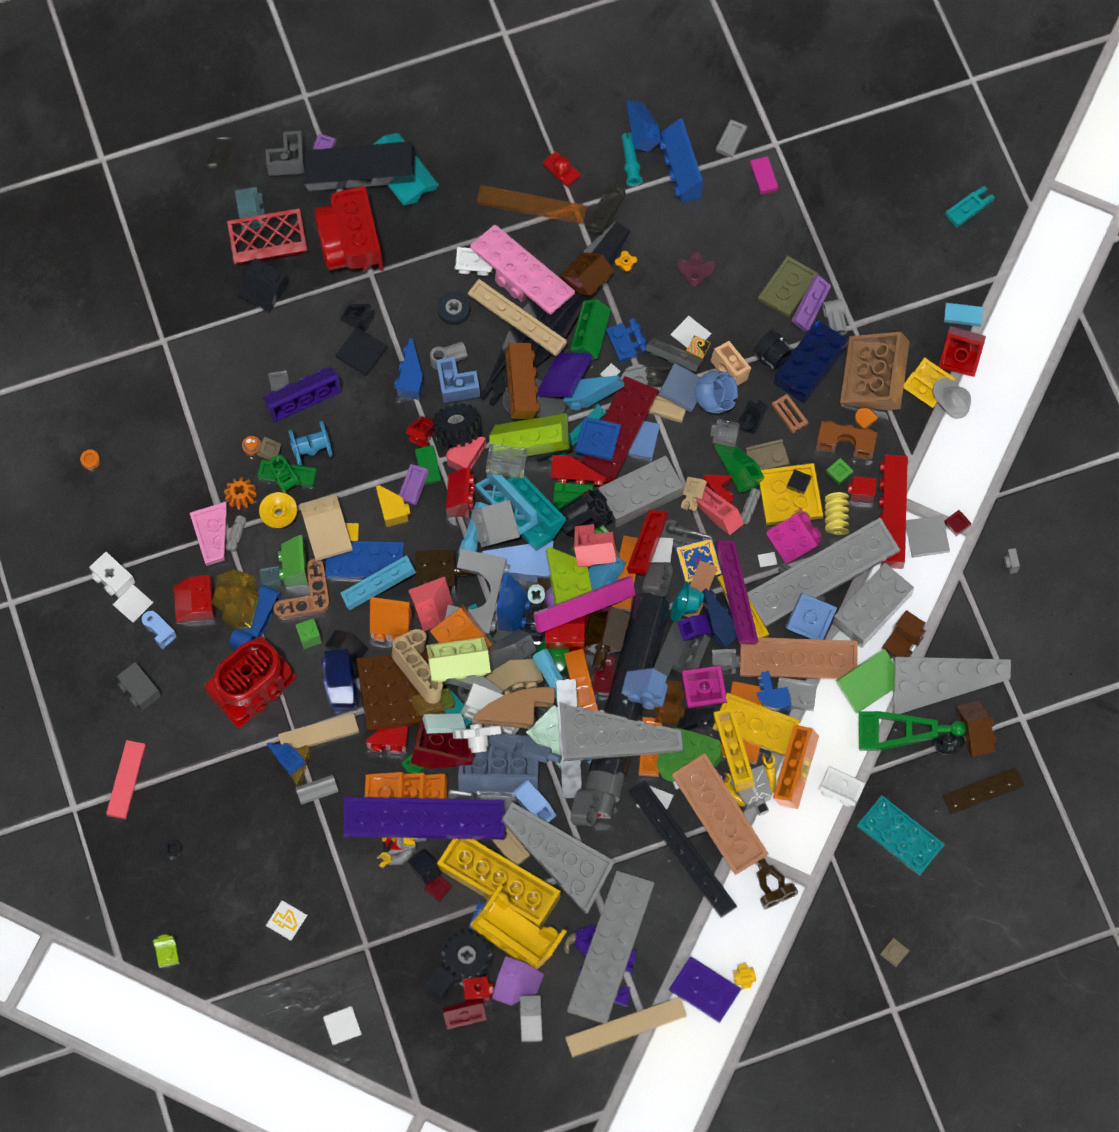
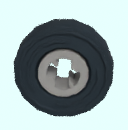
M457 292L447 293L442 296L437 306L438 315L442 321L450 325H458L465 322L471 311L470 302L466 296ZM451 306L454 308L457 306V311H451Z

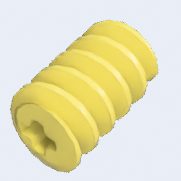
M836 492L825 497L826 532L833 535H846L849 533V530L845 528L849 526V523L845 521L849 519V516L844 514L849 512V508L844 507L849 505V501L844 500L849 498L848 494Z

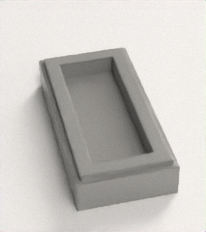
M730 120L716 147V152L733 158L747 130V126Z

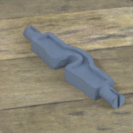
M505 733L487 735L489 745L511 753L517 747H522L521 755L525 758L544 763L548 760L557 763L561 762V755L551 753V748L536 744L528 737L521 735L511 736Z

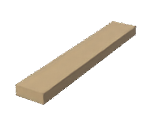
M480 279L468 292V295L555 357L558 356L568 343L563 337Z
M678 997L610 1021L607 1024L565 1037L571 1056L574 1058L687 1017L681 998Z

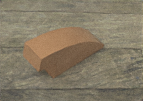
M529 688L504 695L479 710L473 716L471 723L530 729L533 725L534 706L551 708L554 704L555 688Z

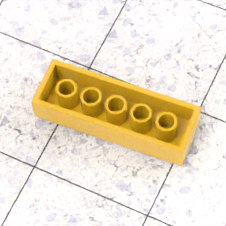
M452 839L437 863L441 872L486 899H489L491 894L501 884L503 888L500 892L507 895L510 903L508 907L539 929L542 928L561 898L559 890L474 839Z

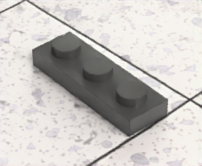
M655 338L648 342L645 349L653 356L665 358L668 362L679 364L688 371L697 372L704 360Z

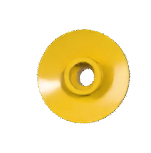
M276 492L262 500L259 514L261 520L267 526L284 528L290 525L296 518L297 505L290 495ZM282 511V514L276 515V512Z

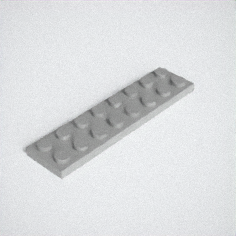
M878 518L751 590L747 595L765 627H768L792 613L801 592L814 598H819L900 552V549L882 519Z
M616 871L571 998L568 1012L607 1024L655 882Z

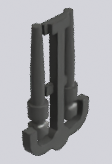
M675 520L666 521L660 538H673V540H677L673 542L672 548L674 549L675 547L685 545V543L699 541L687 538V535L708 539L713 537L712 535L685 529L682 526L676 527L677 521ZM668 526V531L670 532L676 531V533L679 534L684 533L683 537L667 533L666 527Z

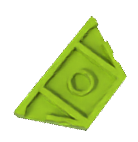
M551 547L546 548L545 553L555 605L592 590L588 567H578L576 557Z

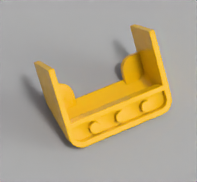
M500 884L470 925L480 935H483L511 957L537 970L550 958L567 931L563 929L558 934L552 927L539 929L508 907L510 904L508 897L500 892L503 888Z

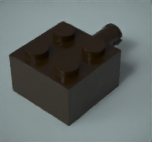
M453 549L415 551L416 587L445 577L450 594L456 593L455 578L457 576H474L473 573L457 569Z
M607 607L590 613L585 630V649L595 653L592 668L604 670L607 655L621 651L624 645L625 633L629 627V614L614 607Z

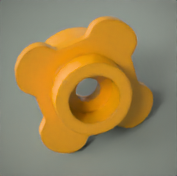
M627 251L621 252V256L615 260V264L624 271H630L633 264L637 262V258L629 255Z

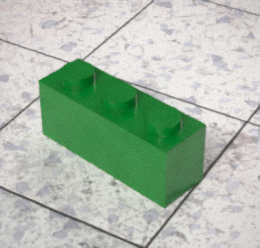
M598 299L583 301L570 351L573 353H590L592 359H598L611 311L609 307Z

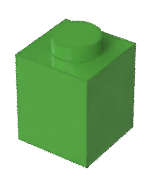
M314 618L296 624L303 649L322 643Z

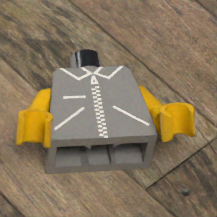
M770 754L771 760L769 762H766L764 755L762 756V761L766 767L761 765L751 770L755 782L754 788L736 792L731 776L724 772L726 778L723 782L738 806L744 807L746 810L755 807L759 816L769 812L766 802L771 800L776 788L777 777L775 766L773 765L775 757Z

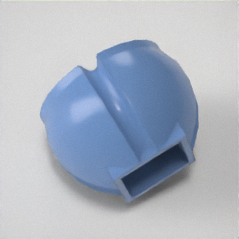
M710 371L698 379L693 398L707 412L723 413L732 409L736 404L733 400L738 397L737 384L733 376H728V372Z

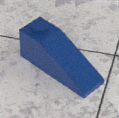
M627 100L634 149L649 152L661 142L659 126L643 103Z

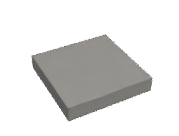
M943 515L906 520V532L912 558L950 552Z

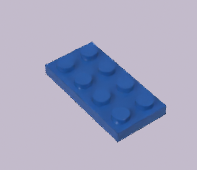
M350 541L353 551L326 558L325 577L326 579L364 580L404 557V542Z

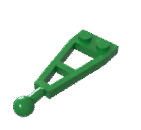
M859 711L860 751H880L939 738V733H952L954 736H962L966 731V726L962 721H954L951 725H938V720L883 711ZM879 719L906 723V737L879 743ZM913 724L932 727V732L913 735Z

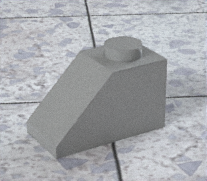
M520 996L522 1042L542 1041L541 996Z

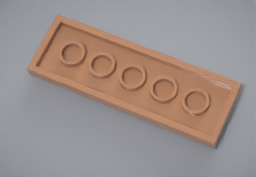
M758 638L759 642L756 645L740 644V677H762L761 672L769 671L771 678L837 680L855 668L858 663V641Z
M705 753L671 774L735 876L769 854Z

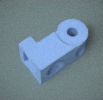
M147 611L143 614L142 622L147 631L153 632L157 636L154 639L163 650L177 637L174 630L156 612Z

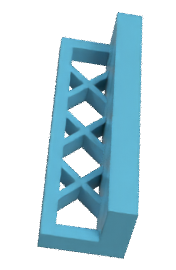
M493 465L487 468V478L477 483L475 489L491 505L500 503L494 500L495 496L503 497L504 501L510 500L512 508L516 510L514 514L515 521L525 520L527 522L521 527L517 525L519 535L537 525L536 510ZM491 484L494 488L493 491L484 490L483 487Z

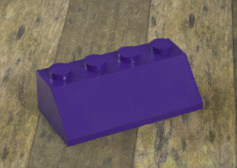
M331 367L327 369L322 368L311 376L302 377L296 383L287 384L276 392L272 391L263 397V401L273 423L342 393L339 377Z

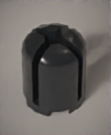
M588 489L560 508L559 512L566 518L561 529L572 540L575 538V526L594 524L596 531L612 520L613 511L609 512L605 503L607 498L597 489L594 491Z

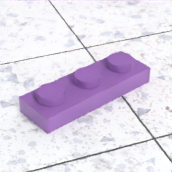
M819 275L813 277L792 319V322L804 332L809 331L831 287Z

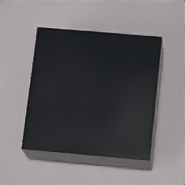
M794 469L786 488L804 495L812 476Z

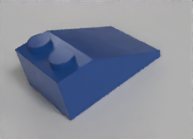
M504 572L497 603L498 630L514 632L517 629L522 630V628H526V617L524 616L525 612L530 610L531 602L528 600V592L509 573Z

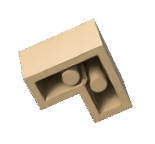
M533 659L509 660L491 671V673L484 675L487 680L503 690L504 695L523 688H536L537 684L543 681L542 674Z

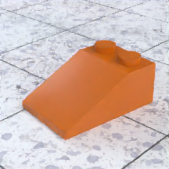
M371 597L370 635L372 639L377 642H385V640L394 641L396 638L412 631L413 618L409 602Z
M464 605L430 630L439 643L485 637L487 648L493 645V642Z

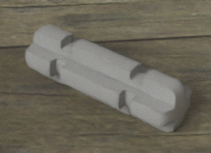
M751 489L744 505L743 512L740 515L744 524L749 523L759 500L761 491L758 489Z
M236 516L235 524L232 527L228 538L229 541L226 544V550L235 552L237 549V543H239L243 532L242 528L246 523V518L243 516Z

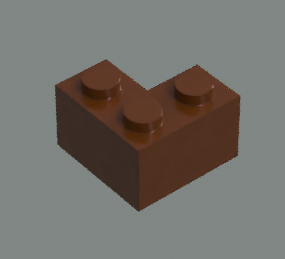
M906 610L896 623L893 633L887 639L882 649L886 650L893 661L894 657H911L913 654L912 648L915 645L918 647L924 638L926 622Z
M979 700L957 705L958 720L962 721L966 726V746L971 756L976 757L995 752L994 744H997V739L992 731V727L995 724L992 715L988 714L986 706L983 707Z

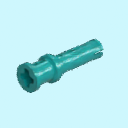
M624 133L621 137L626 159L624 170L627 172L628 177L626 183L628 186H638L643 182L639 173L641 167L636 160L632 133H628V139L627 134Z

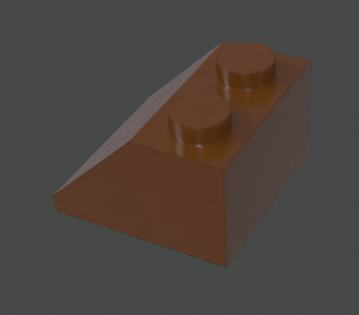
M582 252L558 277L579 294L592 295L602 283L610 278L614 270L603 254Z

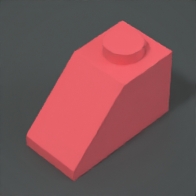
M479 437L476 440L472 439L470 444L465 443V446L461 447L460 444L457 447L450 448L446 455L448 466L457 471L466 467L472 469L486 447V438Z

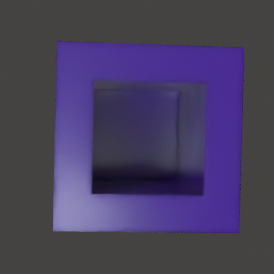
M706 615L690 616L678 622L683 641L712 633Z

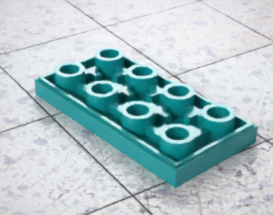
M882 795L857 824L859 829L919 876L945 845Z

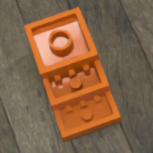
M403 772L368 774L365 779V797L447 799L448 776L446 774L426 775L425 773L404 774Z

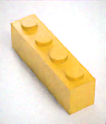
M733 707L713 712L735 791L739 792L754 788V777Z

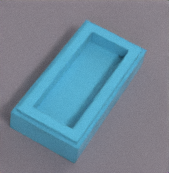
M946 303L944 322L981 327L983 307Z

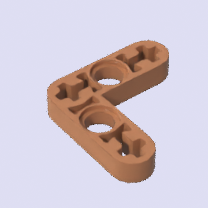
M311 559L307 563L310 596L278 601L274 605V613L277 618L285 620L321 614L328 611L330 602L325 569L321 560ZM313 565H317V567H319L317 569L318 576L316 577L314 574V570L312 569ZM315 582H322L323 588L315 590L313 589V584ZM320 595L324 603L323 607L316 605L319 603L318 596ZM301 602L307 604V608L304 611L296 609L297 605ZM291 604H293L294 612H291ZM282 606H284L286 609L285 613L281 614V612L279 611L281 610Z

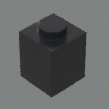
M423 849L407 861L412 871L426 886L436 880L442 873L436 862Z

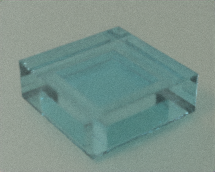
M278 566L260 569L262 585L270 588L282 586Z

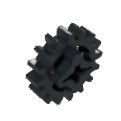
M532 604L531 613H527L526 632L531 634L535 646H541V636H545V631L537 632L533 613L541 610V604Z

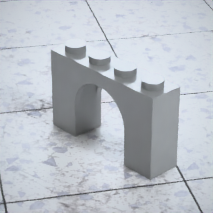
M461 549L457 569L480 575L490 584L491 592L487 602L477 609H467L483 631L490 636L491 631L495 632L497 620H494L495 613H497V603L504 572L508 573L510 564H507L506 558ZM448 605L445 618L460 607Z

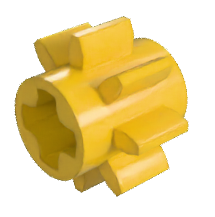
M747 963L737 965V970L733 971L735 985H741L742 990L752 988V983L756 982L754 968H748Z

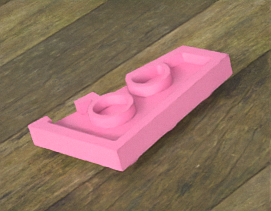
M223 502L191 512L190 516L206 566L224 561L227 503Z

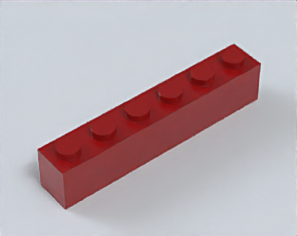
M885 455L884 461H880V473H883V479L879 480V490H882V496H879V508H882V514H879L878 518L882 519L900 549V552L882 561L880 568L884 563L893 569H903L905 565L908 456Z

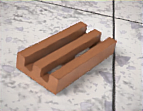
M788 394L772 403L771 406L792 434L796 433L797 430H801L803 426L806 427L809 422ZM784 400L788 403V405L791 407V409L794 411V413H795V414L797 415V417L800 419L801 423H799V422L796 420V418L793 416V414L791 413V411L788 409V407H787V406L785 405V403L783 402ZM778 404L782 407V409L785 411V413L788 415V417L791 419L795 426L792 425V423L781 410V408L778 406Z

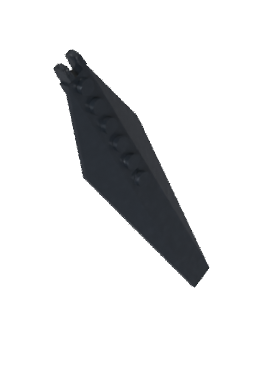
M615 221L583 252L603 254L608 263L611 264L629 235L630 230ZM575 291V294L551 315L533 300L522 309L565 339L580 315L583 301L589 300L591 295H582ZM510 326L487 386L479 397L484 400L491 390L495 391L496 393L489 402L491 406H494L508 387L505 350L509 343H531V350H534L533 367L535 368L551 355L550 352L513 326Z

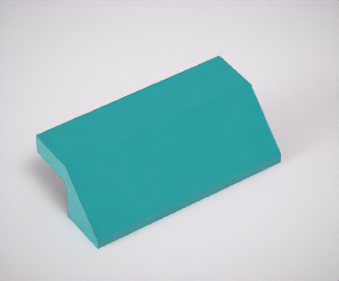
M398 133L385 135L374 144L405 141ZM415 155V182L387 185L403 205L417 203L422 193L436 190L439 184Z
M520 471L507 479V481L537 512L538 524L521 534L528 544L537 551L554 539L566 518ZM496 496L494 500L496 502H503L504 498ZM517 520L516 522L519 527L527 523L525 520Z

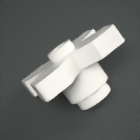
M482 724L470 725L471 729L453 731V739L468 738L471 753L485 752L488 746L487 735L502 734L501 726L482 727Z

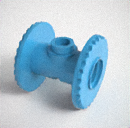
M319 421L320 432L294 439L292 429L288 430L292 450L299 466L302 465L299 455L306 453L315 455L320 449L326 448L329 457L332 456L330 440L323 421Z

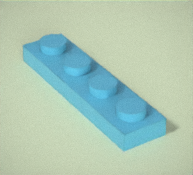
M406 555L341 592L347 608L351 610L371 599V597L380 594L415 574L416 571L410 558Z

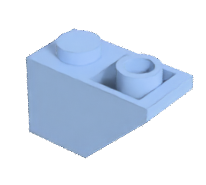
M528 780L512 792L523 809L547 823L556 816L546 799Z

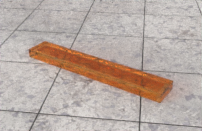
M482 185L477 197V204L578 224H584L587 212V205Z

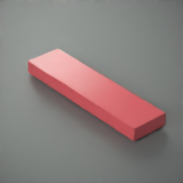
M126 740L108 805L107 816L127 819L146 744Z

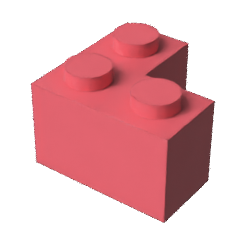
M594 524L575 526L574 549L578 567L616 562V546L613 532L596 534Z

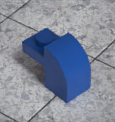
M769 671L761 672L762 678L759 679L760 690L764 691L757 692V696L762 706L779 713L791 711L792 704L788 687L773 689Z

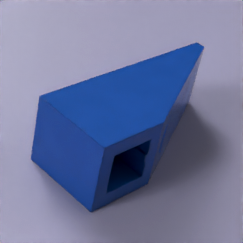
M410 338L408 345L405 344L403 355L405 358L404 361L400 362L399 372L401 373L400 377L395 380L394 388L397 389L398 396L420 400L424 381L413 339Z

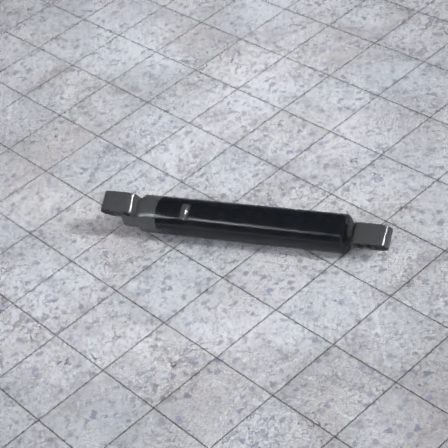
M651 562L644 579L643 593L634 596L630 611L629 627L625 633L623 648L619 653L604 713L625 717L633 721H640L643 712L642 704L628 700V697L621 693L628 671L654 668L670 607L669 602L663 598L668 593L673 574V567L669 562ZM631 756L591 760L585 788L578 789L575 794L570 814V820L573 825L593 826L597 818L611 819L614 804L619 801Z

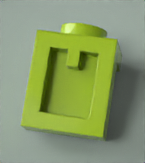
M166 934L158 936V939L153 940L160 968L179 964L176 940L173 936Z

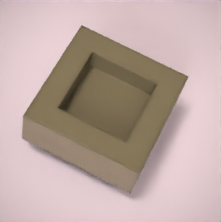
M264 437L257 456L270 461L273 456L278 455L281 443Z
M893 938L880 955L897 967L909 953V950Z

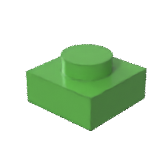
M840 458L826 470V473L838 485H841L853 474V470Z

